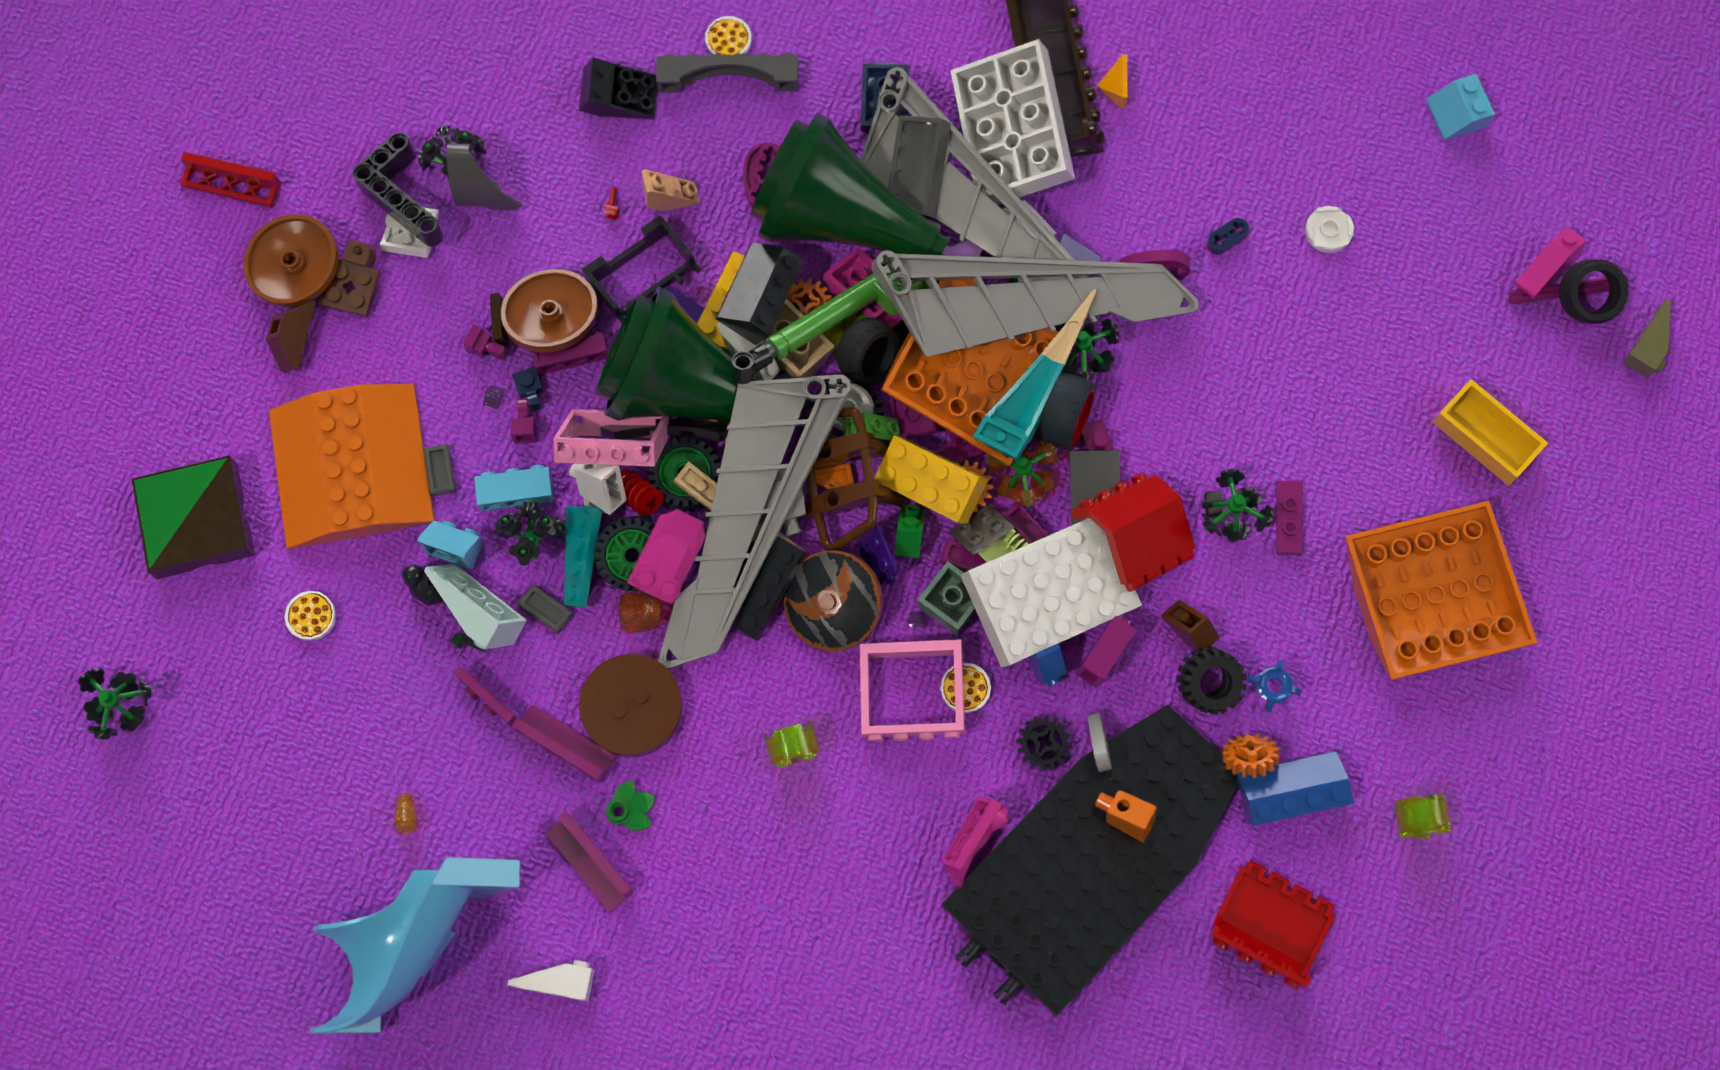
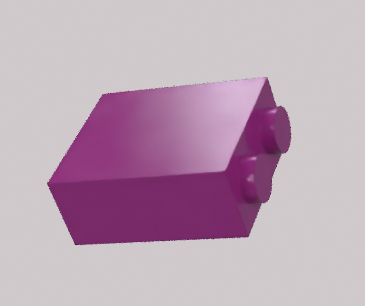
M1115 616L1105 627L1075 674L1096 688L1105 679L1137 631L1132 627L1133 623L1125 617L1121 616L1119 618Z

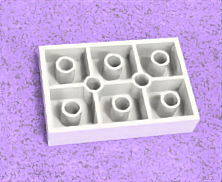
M1039 39L951 70L964 138L1018 197L1075 179L1048 50ZM971 173L973 184L977 186L978 179ZM983 186L982 192L986 194L997 205L1001 204V202L985 186Z
M1090 518L960 575L1001 668L1014 664L1109 621L1115 616H1120L1142 606L1136 591L1129 592L1125 584H1120L1106 534Z

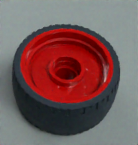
M1062 372L1054 383L1046 401L1039 423L1037 438L1051 446L1072 451L1077 445L1084 426L1088 421L1097 385L1077 375Z

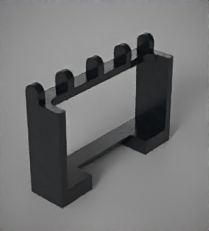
M661 215L641 228L644 238L608 263L601 255L582 268L586 280L621 324L633 300L619 308L600 285L599 281L664 236L669 239L686 262L640 294L641 296L650 299L658 287L664 289L674 281L681 286L684 284L681 276L692 269L697 274L702 271L695 262L691 251Z

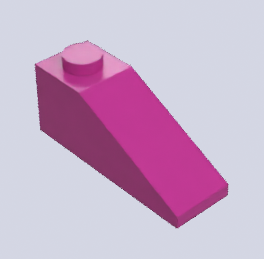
M1566 227L1550 241L1515 282V285L1534 299L1580 257L1586 240Z

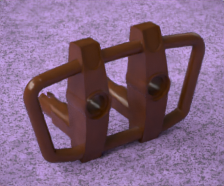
M843 407L838 417H852L857 433L826 440L806 478L809 500L805 502L806 518L815 520L821 545L826 551H839L872 529L877 522L878 505L884 506L888 504L900 507L905 503V498L899 497L904 495L890 488L882 487V482L874 480L871 457L884 458L890 444L884 443L882 440L873 439L875 438L874 433L867 432L862 415L855 407ZM812 409L805 414L803 420L809 418ZM861 455L865 482L829 488L818 495L816 469L840 465L847 460ZM868 503L867 520L832 543L824 517L849 512Z

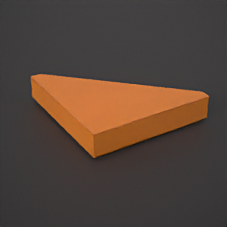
M850 463L815 470L817 485L825 490L854 484Z

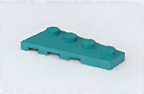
M566 506L567 530L565 537L564 605L581 608H586L594 563V550L598 539L602 510L599 508Z

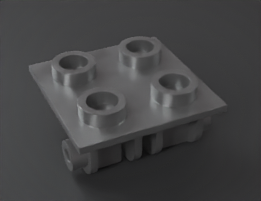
M989 504L971 516L968 524L959 523L949 532L957 539V542L961 543L974 555L1014 529V526Z

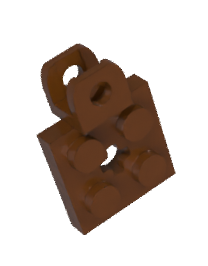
M351 240L348 243L343 257L344 261L339 260L336 274L330 285L323 292L320 305L368 318L381 275L380 270L373 269L376 252L369 244ZM353 282L356 290H352L350 294H347L345 286Z

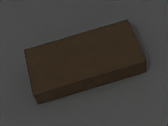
M499 293L490 294L493 340L497 344L506 347L509 346L508 335L501 320L503 298Z

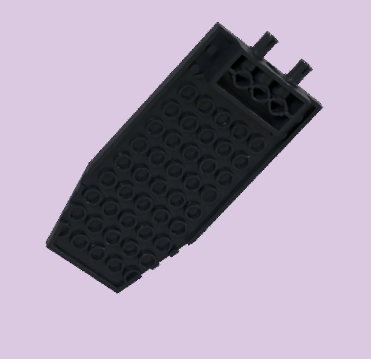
M1170 706L1162 707L1107 741L1112 769L1099 772L1094 751L1081 757L963 881L962 886H958L941 904V907L959 924L957 928L970 940L954 956L958 963L967 955L961 963L964 968H967L976 956L983 952L1008 976V979L992 993L996 999L1004 992L1006 993L999 1001L1002 1005L1005 1006L1014 994L1021 989L1033 1001L1037 999L1049 1012L1057 1017L1197 864L1239 782L1237 774H1233V769H1226V763H1223V755ZM1118 791H1123L1157 807L1155 823L1144 843L1107 822V812L1095 806L1101 792L1115 798Z

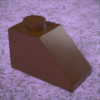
M1180 600L1161 615L1162 619L1184 643L1194 650L1200 651L1201 647L1210 648L1220 639L1207 616Z

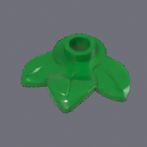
M632 781L624 782L615 790L614 800L608 803L606 816L613 824H624L629 830L640 831L647 829L651 826V822L645 814L652 808L655 796L647 792H635V786ZM619 807L623 808V814L621 816H615V809Z

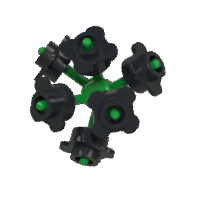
M533 500L523 502V507H515V509H520V513L503 515L497 521L494 534L507 539L515 536L519 539L516 545L510 546L509 553L519 560L520 565L523 566L528 565L530 560L535 559L539 554L538 541L547 536H552L554 539L561 536L563 539L565 538L564 531L567 530L565 522L561 521L559 517L555 519L553 515H540V511L545 510V507H538V502H533ZM521 517H528L527 532L521 534L519 531L522 528V523L519 520Z

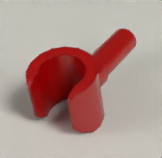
M611 187L609 201L604 207L605 217L612 220H617L620 212V207L614 205L617 191L615 187Z

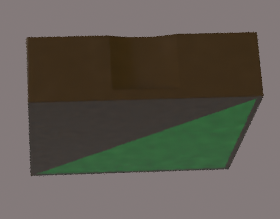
M230 455L131 479L147 572L154 578L161 579L190 572L205 565L223 564L255 556L250 527L243 508L244 495L239 468Z

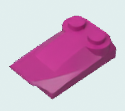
M858 247L825 272L823 280L828 283L831 293L838 295L873 274L871 266L874 260ZM876 301L860 310L867 317L875 318L892 329L903 321L900 314H888Z
M678 509L667 514H660L627 583L660 600L673 604L680 594L684 580L706 537L703 521Z
M983 796L977 798L940 863L947 867L951 877V884L954 886H962L973 856L985 845L994 831L998 828L1003 829L1009 819L1007 815L1008 810L998 801Z

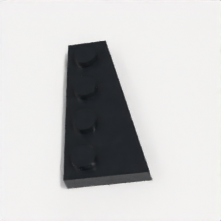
M777 535L742 604L735 628L754 640H760L807 555L806 552Z

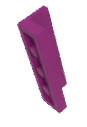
M533 705L530 706L522 720L516 718L512 725L515 731L601 783L616 759L610 752Z
M564 811L558 816L560 821L546 832V836L607 910L612 911L634 891L571 815Z

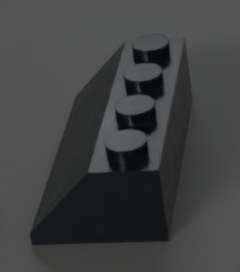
M752 242L715 319L754 345L763 341L770 335L803 259L784 246Z

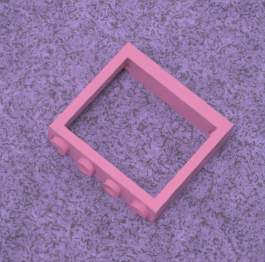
M572 409L553 438L555 463L655 467L670 436L667 434L669 417L630 418L617 421L605 416V410ZM576 416H582L583 422H577ZM656 419H661L656 430L650 431V435L635 437L651 438L650 441L577 438L578 436H602L600 427L606 425H656ZM642 446H650L649 451L643 452Z
M961 640L860 644L861 733L864 738H868V741L882 742L883 738L893 737L894 741H907L909 737L919 736V740H933L934 736L944 735L945 739L960 738V735H966L963 644ZM954 655L956 723L870 726L869 659Z

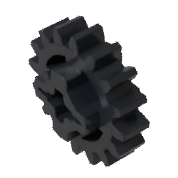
M1047 715L1044 716L1043 721H1039V718L1035 716L1033 719L1034 724L1026 721L1024 725L1027 730H1019L1018 733L1023 738L1016 739V744L1022 745L1017 750V754L1024 753L1025 756L1022 762L1025 763L1029 760L1031 762L1030 769H1033L1035 765H1039L1040 772H1043L1045 766H1048L1050 771H1053L1054 763L1062 766L1063 761L1061 757L1068 758L1069 753L1065 749H1070L1072 744L1066 742V740L1070 738L1071 734L1063 733L1066 726L1063 724L1058 727L1056 725L1057 718L1052 722H1048ZM1037 728H1046L1045 731L1039 733L1033 731ZM1054 733L1058 735L1061 746L1055 741ZM1047 735H1049L1047 739L1048 746H1045V748L1042 749V751L1039 753V741H1042L1046 738ZM1027 741L1033 747V755L1028 750ZM1055 755V757L1048 760L1041 759L1042 756Z

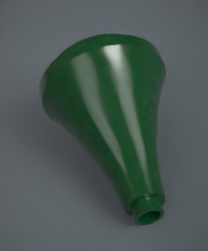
M818 112L809 125L798 119L794 121L768 170L750 216L762 221L758 236L769 242L821 241L868 247L879 251H892L898 254L942 255L949 241V238L938 233L940 227L918 214L895 196L856 156L839 134L832 120Z
M658 287L651 299L637 295L633 300L611 347L599 378L595 395L607 399L604 415L617 421L630 418L666 416L710 419L730 423L738 383L732 378V357L696 324L679 304L672 292ZM754 375V378H753L752 381H763V380H761L760 378H758L757 376Z

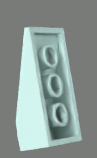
M456 564L425 568L424 572L465 633L474 640V644L477 647L486 650L510 646L515 643L527 621L525 618Z

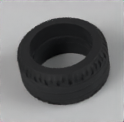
M1587 259L1577 262L1565 272L1560 282L1559 300L1561 301L1562 308L1571 318L1584 323L1601 324L1616 317L1625 307L1624 305L1629 295V286L1623 271L1615 264L1606 260ZM1592 271H1599L1608 281L1609 295L1601 308L1593 312H1587L1579 303L1578 287L1581 280Z
M867 317L856 321L845 331L838 344L836 354L838 368L845 376L862 385H872L880 381L889 373L899 352L898 335L890 326L875 318ZM873 343L870 352L863 360L865 352L867 351L868 347Z

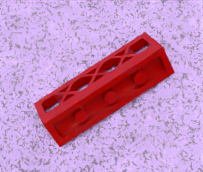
M183 153L181 161L186 168L180 182L182 187L272 208L281 183L274 172L193 153ZM192 171L202 173L204 179L196 183L189 182ZM218 177L225 179L227 184L219 188L212 187L210 183ZM239 183H245L249 189L240 194L236 193L232 187ZM262 188L271 189L267 200L258 198L255 192Z

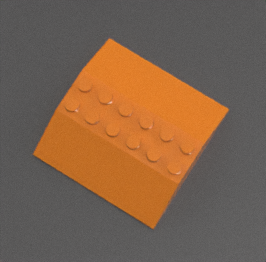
M972 279L940 280L938 283L940 288L976 286ZM1049 328L1015 335L1013 340L1003 338L975 345L970 349L963 348L931 357H925L911 332H909L881 390L1005 465L1010 466L1013 461L1012 458L974 440L973 435L985 415L1018 381L1059 332L1057 330L1051 332Z
M414 384L354 385L311 393L269 410L287 550L431 524L435 521Z
M1489 501L1344 537L1355 595L1369 638L1390 681L1538 643Z

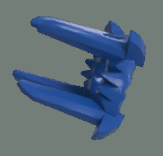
M1277 660L1276 667H1269L1263 670L1258 677L1248 676L1247 682L1252 683L1251 688L1257 689L1259 695L1267 701L1264 706L1267 712L1272 711L1274 704L1286 701L1293 694L1301 695V689L1294 687L1293 679L1283 669V661ZM1271 679L1278 680L1282 685L1281 691L1277 693L1271 692L1267 686L1268 681Z

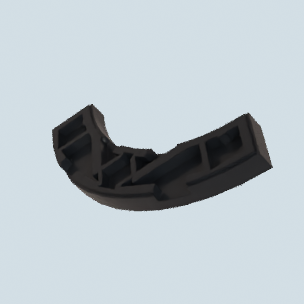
M656 419V425L600 427L601 435L609 439L618 440L650 435V431H655L661 419ZM669 419L667 434L682 435L685 432L696 437L722 442L727 438L728 425L703 420Z

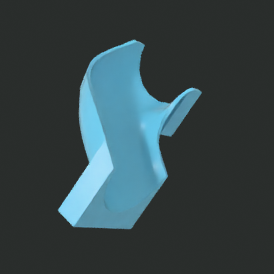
M445 858L439 870H413L397 898L383 910L354 920L314 926L315 933L333 939L346 952L352 966L353 987L349 1000L340 1013L325 1024L310 1028V1034L380 1033L381 1015L398 1005L412 991L438 953L467 899H483L518 888L520 860Z

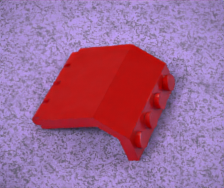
M1145 472L1132 475V480L1121 481L1114 484V489L1112 490L1106 489L1098 492L1095 498L1081 500L1079 506L1071 509L1073 519L1090 518L1105 532L1120 584H1125L1129 592L1194 558L1193 549L1196 548L1181 497L1159 476L1146 475Z
M1250 859L1246 867L1241 866L1215 916L1208 938L1213 940L1212 945L1223 951H1226L1228 948L1237 953L1236 958L1242 962L1250 964L1252 961L1261 966L1259 970L1271 977H1274L1276 974L1285 979L1283 983L1294 990L1307 988L1312 977L1308 976L1310 967L1335 918V915L1331 914L1334 904L1320 896H1317L1314 903H1311L1310 900L1314 893L1295 883L1290 891L1287 890L1290 880L1273 871L1269 873L1266 879L1263 876L1267 868Z

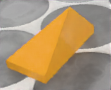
M1127 54L1121 55L1097 85L1120 108H1125L1128 98Z

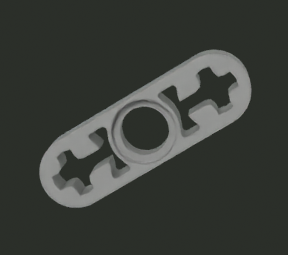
M1100 712L1089 714L1087 718L1098 771L1110 770L1112 765Z

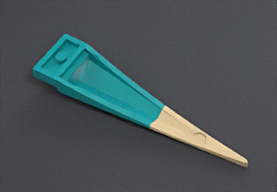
M1096 289L1092 290L1045 350L985 415L973 435L974 440L1018 461L1028 442L1032 440L1052 387L1062 373L1097 295Z

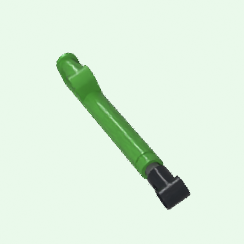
M871 274L781 329L776 334L768 337L765 340V345L759 344L748 352L740 351L734 354L732 357V378L739 384L750 383L754 378V374L773 362V358L776 360L782 359L787 354L795 351L874 301L890 315H899L890 298L884 293L875 275ZM893 281L894 289L902 291V285L897 281ZM911 281V290L930 289L926 281Z

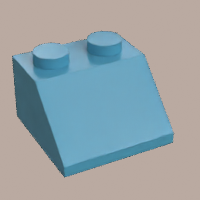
M1477 74L1455 80L1426 99V103L1444 141L1488 127L1495 115Z
M442 520V523L433 521L417 540L426 554L473 570L484 544L479 537V533L467 528L464 531L456 529L455 524Z

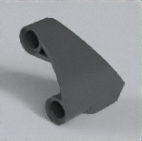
M447 144L448 177L451 194L456 206H485L491 210H516L522 206L521 202L503 193L498 184L490 181L472 155L471 144Z

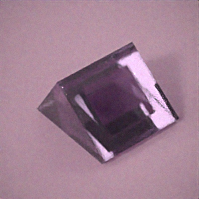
M490 385L485 391L483 405L498 409L505 389Z
M910 611L909 627L924 628L925 613Z

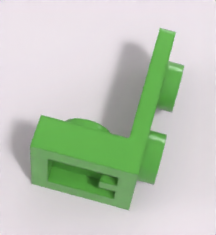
M866 412L861 413L867 432L874 433L875 438L873 439L891 442L894 435L900 436L897 419ZM852 417L843 420L845 436L856 434L857 430Z

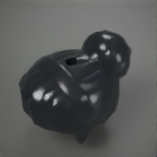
M414 564L405 567L402 571L403 581L409 587V592L415 599L421 601L426 606H432L437 602L444 601L434 585H428L430 579L424 570L429 566L420 567Z

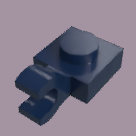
M535 366L512 374L520 399L527 397L532 411L542 409L537 393L542 392L543 388Z

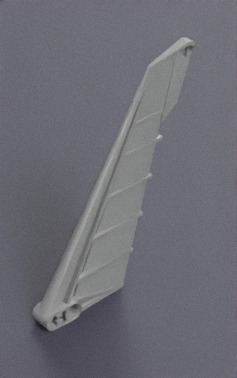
M900 67L890 69L886 75L879 95L876 113L861 157V161L887 188L899 121L898 116L903 112L904 108L915 117L940 118L950 122L909 77L905 70ZM901 77H902L903 81H902V82H901V81H898L897 84H896L895 81H896V80H900ZM896 99L894 107H886L889 100ZM950 122L935 219L960 234L959 239L962 242L966 238L994 257L1076 261ZM952 155L978 179L977 186L950 163ZM983 186L1011 211L1010 216L982 192ZM1017 217L1036 238L1032 237L1015 221V218ZM1064 276L1028 278L1029 282L1065 279ZM1073 276V278H1088V276Z
M883 251L875 258L871 266L872 272L884 293L894 304L925 357L963 348L970 349L972 346L1003 338L1013 340L1015 335L1049 328L1051 332L1055 331L1056 328L1054 326L1067 323L1094 289H1096L1097 295L1086 317L1092 323L1097 322L1095 316L1105 313H1112L1133 323L1188 314L1197 310L1199 303L1197 298L1162 264L898 254L892 251ZM886 262H887V263L889 264V267H888V266H884V267H883V266L881 265V263H886ZM1091 275H1099V276H1100V277H1090V278H1076V279L1073 278V276H1091ZM1030 277H1065L1062 280L1033 282L1028 280ZM1019 278L1020 282L985 285L982 279ZM972 279L976 286L940 288L936 281ZM893 281L899 282L902 285L903 290H895L893 287ZM911 281H926L930 289L911 290ZM1184 298L1188 302L1189 306L1180 308L1181 302Z
M826 375L751 381L747 384L738 383L730 425L727 426L728 435L721 468H718L716 473H719L712 510L711 512H706L705 517H710L704 548L702 556H696L694 560L701 561L698 576L675 600L658 662L666 668H672L717 653L721 648L847 398L852 393L851 383L846 376ZM829 382L830 387H837L838 382H842L847 388H844L842 393H838L837 389H829L830 394L826 395L827 387L825 383ZM811 384H820L822 391L818 395H811L808 392ZM809 399L815 402L809 418L798 420L805 400ZM795 426H805L790 463L781 464ZM786 470L770 509H764L778 471ZM767 514L751 553L746 554L761 515ZM748 558L746 565L743 569V572L740 576V579L737 583L736 588H733L738 577V574L740 572L741 566L743 564L744 559ZM669 649L677 659L667 661L666 657Z

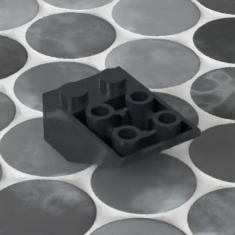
M592 57L583 67L579 111L600 117L655 118L657 98L655 74Z

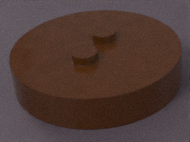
M624 654L606 660L592 671L583 685L579 700V710L587 733L598 746L616 756L632 758L645 756L659 750L673 737L681 721L683 703L677 682L664 665L648 656Z

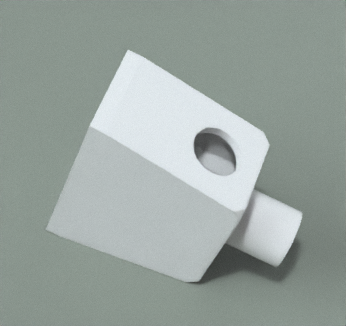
M574 463L571 466L569 474L576 479L580 495L610 515L627 501L619 465Z

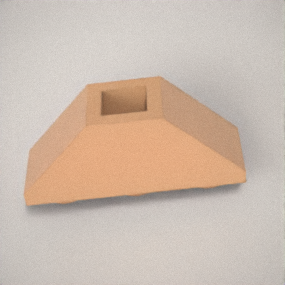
M646 169L642 171V188L647 208L665 212L700 203L695 182Z

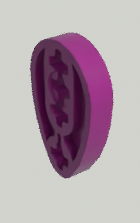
M760 143L751 148L745 157L743 181L745 194L751 207H753L755 197H757L764 181L761 180V176L764 174L763 165L767 163L766 155L770 151L774 152V156L771 157L772 164L780 148L777 144Z
M1177 250L1143 251L1124 256L1120 259V262L1162 264L1177 280L1187 277L1190 273V257Z

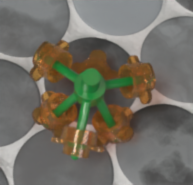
M1041 440L1038 442V448L1035 449V452H1030L1025 447L1018 461L1013 459L1010 464L1011 467L1015 468L1014 476L999 477L997 494L1001 497L1011 498L1013 502L1020 501L1021 506L1029 508L1031 505L1036 504L1035 499H1041L1044 493L1053 490L1056 482L1051 478L1052 472L1046 470L1035 473L1032 470V465L1038 461L1044 466L1050 463L1054 466L1057 465L1058 459L1056 457L1058 453L1055 446L1050 442L1044 443ZM988 454L987 465L989 466L988 472L990 474H994L996 470L1002 472L1006 469L1007 465ZM1029 475L1031 476L1030 485L1034 488L1033 490H1029L1027 477ZM1019 477L1022 478L1024 491H1019L1022 486L1020 480L1018 479Z

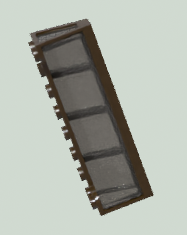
M1006 0L1014 46L1018 47L1039 39L1048 50L1070 157L1104 152L1103 143L1105 142V136L1098 124L1101 121V116L1094 104V100L1097 97L1093 86L1090 85L1089 79H1092V73L1085 61V58H1088V53L1081 41V37L1084 34L1081 25L1077 22L1079 10L1076 3H1073V0Z

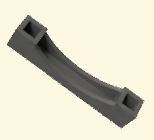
M738 53L729 56H722L721 54H711L710 56H699L697 54L675 56L673 54L657 56L656 83L658 93L682 92V88L690 83L720 75H739L755 78L774 86L775 92L798 91V55L782 53L780 55H768L766 53L745 55Z

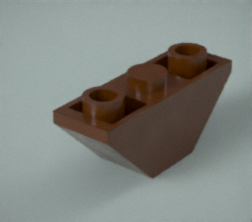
M309 301L302 305L294 306L272 317L266 341L280 371H294L300 366L302 362L301 353L303 346L308 340L307 332L315 315L313 310L316 302Z

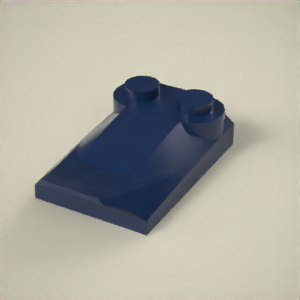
M885 62L863 63L861 131L869 135L878 106L879 95L888 71L894 67H900L909 75L910 65ZM902 77L900 80H896L895 83L897 84L898 81L902 82ZM896 99L889 100L886 107H894ZM904 108L900 115L908 116V111Z

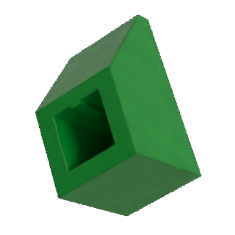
M916 505L901 506L894 555L919 558L925 508H920Z

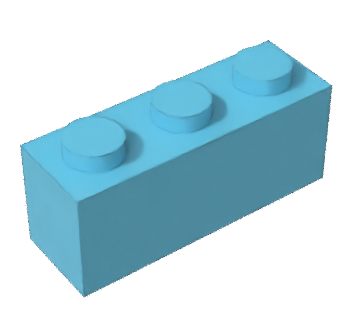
M534 465L527 470L511 468L507 469L505 473L498 474L495 472L481 473V476L474 477L477 506L481 512L521 507L523 502H528L529 500L538 502V504L555 502L552 473L549 467L544 465Z

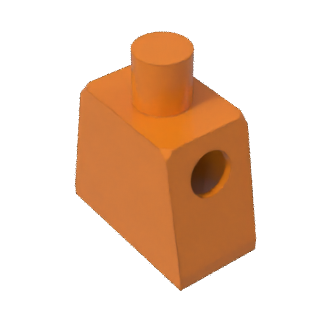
M1118 791L1115 798L1101 792L1095 804L1096 807L1107 812V822L1110 825L1143 843L1156 820V806L1123 791Z

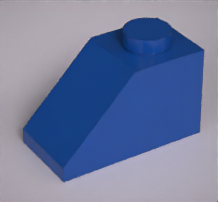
M1059 644L1028 657L1040 685L1047 683L1050 687L1063 681L1061 676L1066 674L1067 671Z

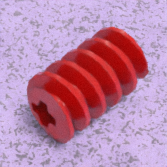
M628 469L621 470L620 473L627 499L624 503L641 516H651L656 513L663 504L664 494L648 481L639 477L637 473L631 472Z

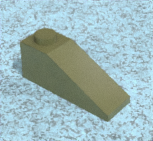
M1667 298L1657 308L1623 361V364L1647 379L1654 372L1658 374L1666 364V361L1663 359L1668 353L1671 301Z

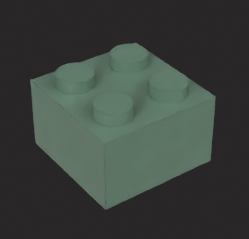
M947 561L918 598L917 608L955 636H958L974 615L976 609L960 576L964 572Z

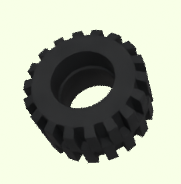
M1201 647L1200 651L1193 650L1190 652L1192 657L1185 656L1183 661L1186 663L1184 666L1179 665L1178 667L1181 675H1176V681L1180 683L1177 686L1178 691L1183 694L1182 698L1201 712H1209L1212 715L1218 714V711L1221 713L1228 712V706L1232 709L1237 706L1235 701L1237 699L1242 700L1241 690L1246 691L1247 686L1243 684L1247 677L1246 674L1242 673L1244 668L1242 664L1238 663V659L1216 647H1210V649ZM1219 667L1222 672L1220 686L1214 692L1204 694L1200 686L1203 674L1210 668Z

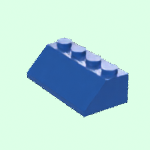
M1336 751L1279 763L1278 766H1274L1273 772L1266 770V776H1262L1259 773L1256 778H1253L1252 775L1247 774L1243 778L1242 773L1239 772L1237 774L1246 820L1248 824L1253 826L1354 804L1348 775Z

